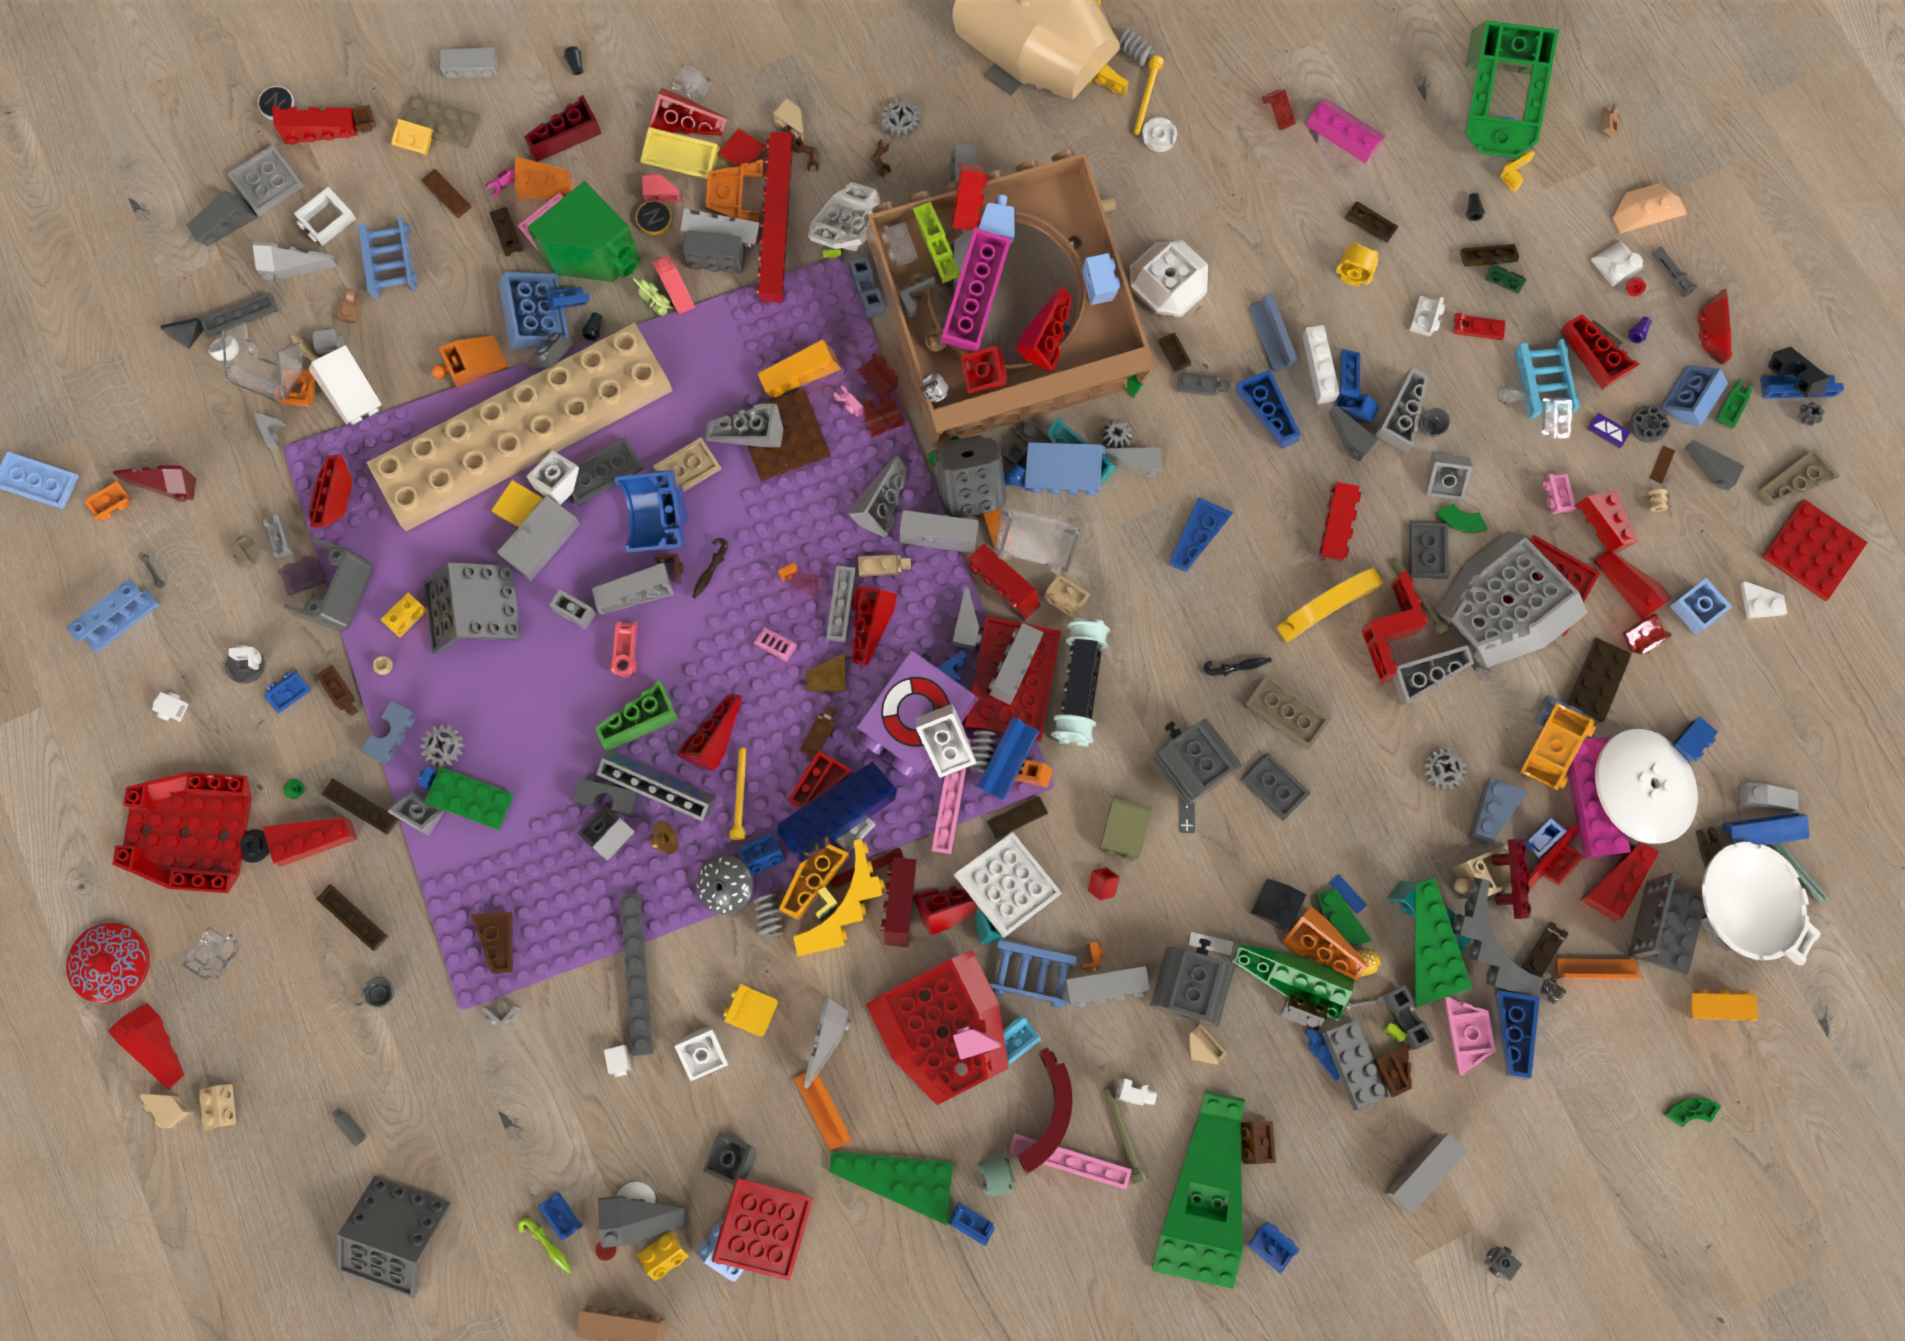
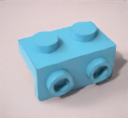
M1023 1015L1014 1019L1003 1030L1008 1064L1010 1065L1041 1041L1039 1035Z

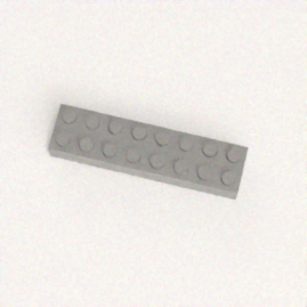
M955 144V151H951L950 184L959 180V162L977 165V144ZM972 230L961 235L950 245L960 275L974 232ZM960 277L949 281V287H953V293L956 291Z

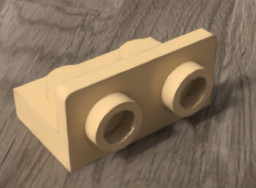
M1059 574L1048 587L1043 599L1070 617L1075 618L1091 594Z

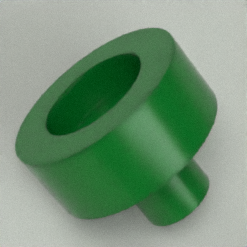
M292 778L283 786L284 795L287 798L298 799L304 794L305 787L300 780Z

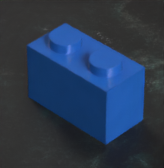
M1698 717L1692 720L1673 742V746L1683 755L1688 763L1693 760L1698 761L1704 754L1702 752L1703 749L1710 747L1715 742L1714 736L1718 731L1704 719Z

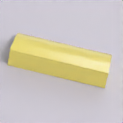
M648 128L640 163L708 179V172L714 170L720 147L715 143Z

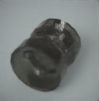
M1551 976L1543 982L1540 993L1545 994L1547 1000L1554 1004L1567 991L1557 984V980Z

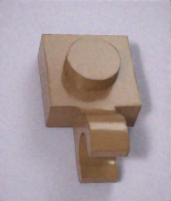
M1616 104L1612 105L1611 111L1606 106L1603 108L1604 122L1602 123V129L1611 138L1617 137L1619 133V120L1617 119L1619 108Z
M349 288L347 291V302L341 301L336 317L338 320L357 323L361 306L357 304L359 293H356L355 289Z

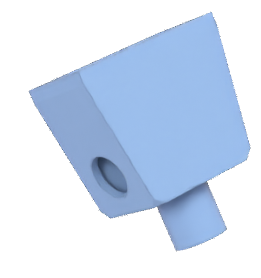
M996 195L995 204L987 203L979 229L1009 238L1011 243H1013L1014 208L1006 206L1007 196Z

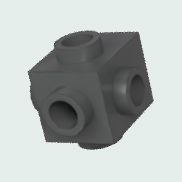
M1506 1246L1504 1248L1493 1247L1486 1255L1488 1259L1485 1261V1264L1490 1267L1488 1271L1497 1278L1501 1276L1505 1280L1511 1281L1522 1266V1263L1514 1257L1515 1253Z

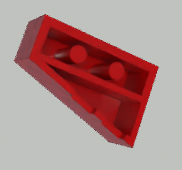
M1617 490L1587 496L1574 505L1577 510L1580 509L1586 516L1585 521L1587 524L1591 523L1597 531L1596 536L1609 553L1625 550L1638 542Z
M818 750L787 801L790 805L806 814L851 777L853 772L848 767Z

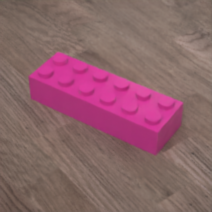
M974 228L944 327L941 343L971 352L978 351L1011 239Z
M1608 737L1584 739L1567 771L1584 860L1622 856L1631 852L1628 836L1608 817L1597 793L1595 781L1596 763L1602 748L1609 741Z

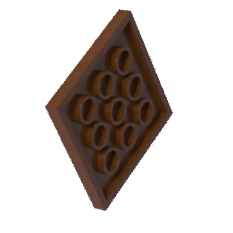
M805 389L763 403L777 405L783 426L781 447L747 445L761 482L831 457Z

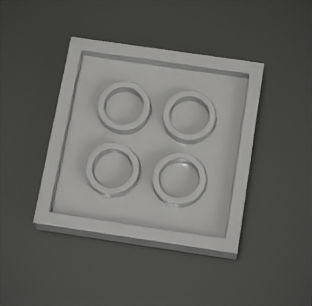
M271 145L228 173V176L258 216H261L304 188L302 182L274 145Z

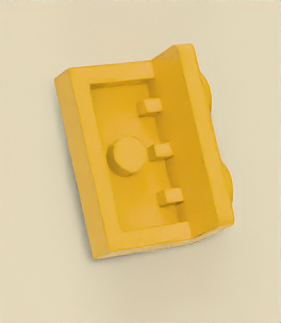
M672 1230L637 1254L646 1274L654 1281L664 1277L667 1272L675 1266L682 1264L689 1257Z

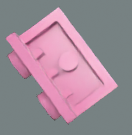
M1549 473L1543 479V489L1547 492V506L1551 509V513L1557 514L1574 511L1576 507L1574 506L1575 502L1568 474L1554 476L1553 473Z

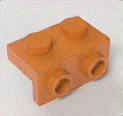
M116 481L87 498L84 502L95 516L93 517L95 521L99 519L104 521L113 516L112 511L116 509L121 511L130 506L128 502L132 499L121 483Z

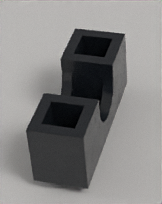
M1791 346L1773 352L1768 368L1780 377L1785 375L1797 377L1793 388L1806 398L1824 392L1830 378Z

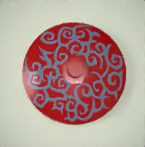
M103 923L91 927L77 938L69 951L66 963L69 983L78 995L91 1002L109 1004L124 1000L138 990L147 976L150 965L149 949L143 937L129 926L118 923Z

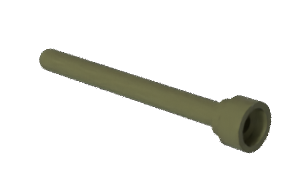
M1397 558L1392 559L1391 563L1398 573L1406 571ZM1414 582L1413 588L1420 597L1421 606L1435 624L1434 631L1438 637L1444 635L1452 628L1444 620L1441 621Z
M1105 1087L1104 1093L1133 1170L1131 1171L1132 1182L1136 1184L1149 1179L1143 1168H1140L1112 1089Z

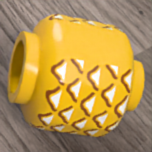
M1370 948L1356 951L1369 965L1360 977L1377 972L1380 966L1377 952L1372 951Z

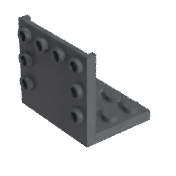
M448 562L423 581L432 654L442 653L460 639L512 641L521 639L512 566Z
M1672 872L1646 882L1628 957L1683 975H1689L1705 907L1703 898L1673 889L1675 880L1680 879L1681 875Z
M374 1176L337 1235V1271L414 1298L418 1292L419 1261L450 1209V1202Z

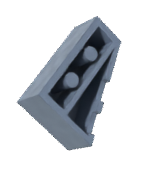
M1492 778L1485 781L1469 837L1486 843L1494 840L1528 793V790Z

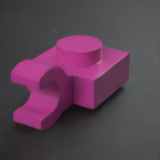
M506 167L493 178L494 180L486 183L485 188L489 189L494 186V191L491 195L493 197L497 196L500 192V186H507L513 182L515 177L514 171Z

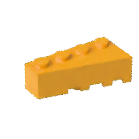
M821 340L758 373L765 392L773 398L842 370L832 348L824 340Z

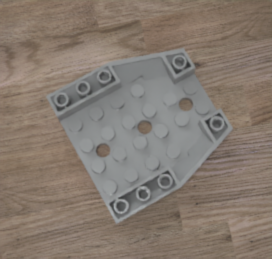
M1507 531L1465 564L1436 610V614L1444 622H1447L1449 625L1452 623L1477 649L1474 655L1486 668L1545 648L1588 613L1575 587L1525 536L1512 531ZM1532 574H1540L1542 580L1535 581L1532 578ZM1510 596L1513 599V603H1505L1503 597ZM1474 619H1481L1484 625L1482 627L1476 626Z

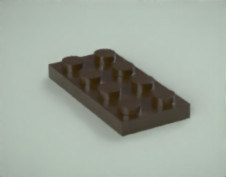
M1596 637L1579 674L1568 705L1582 710L1583 714L1598 721H1605L1632 653Z

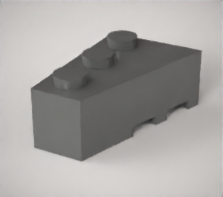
M225 190L186 226L196 242L210 246L257 219L258 216L247 200Z

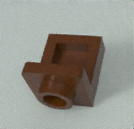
M370 105L352 108L356 130L366 133L373 131V127H377Z

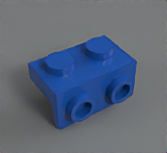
M1270 1222L1262 1225L1248 1244L1253 1251L1279 1274L1284 1271L1292 1257L1300 1251L1293 1240L1287 1238L1279 1231L1277 1226Z

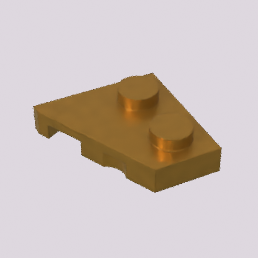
M840 654L807 671V692L846 691L845 654Z

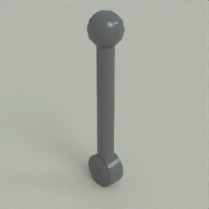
M146 554L142 555L141 560L146 563L157 581L156 586L163 588L165 583L159 579L150 564L149 556Z

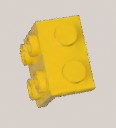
M740 984L739 987H735L731 998L734 1000L731 1006L728 1005L723 1014V1017H725L724 1022L763 1037L777 1008L778 1000Z

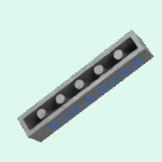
M609 751L602 757L596 774L701 821H704L711 814L716 800V796L613 751Z

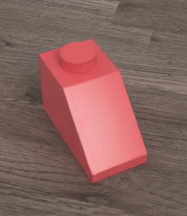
M653 173L642 175L645 203L653 200L663 203L681 202L679 189L663 176Z

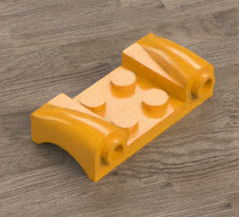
M1556 703L1521 773L1553 789H1564L1569 780L1566 777L1567 771L1584 739L1587 736L1591 737L1596 729V726H1594L1595 721Z

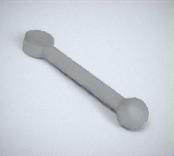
M1380 996L1374 1000L1356 1003L1347 1002L1345 1009L1349 1010L1351 1007L1375 1003L1381 1005L1385 1000Z

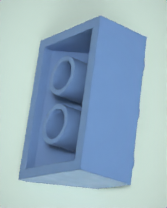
M1687 365L1662 404L1661 409L1684 424L1701 426L1728 382L1719 368Z

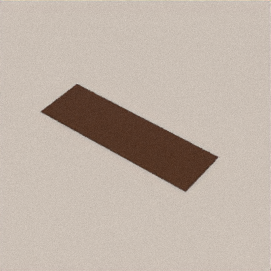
M1663 445L1650 479L1662 484L1675 450Z

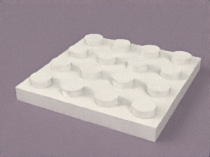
M1013 832L954 875L1003 938L1062 894Z

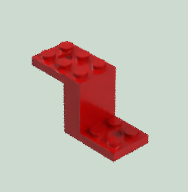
M1407 571L1399 573L1391 583L1401 612L1370 621L1361 631L1380 684L1389 682L1397 674V664L1390 656L1391 649L1388 643L1416 635L1427 625V615L1420 607V597L1415 593L1413 588L1414 581Z

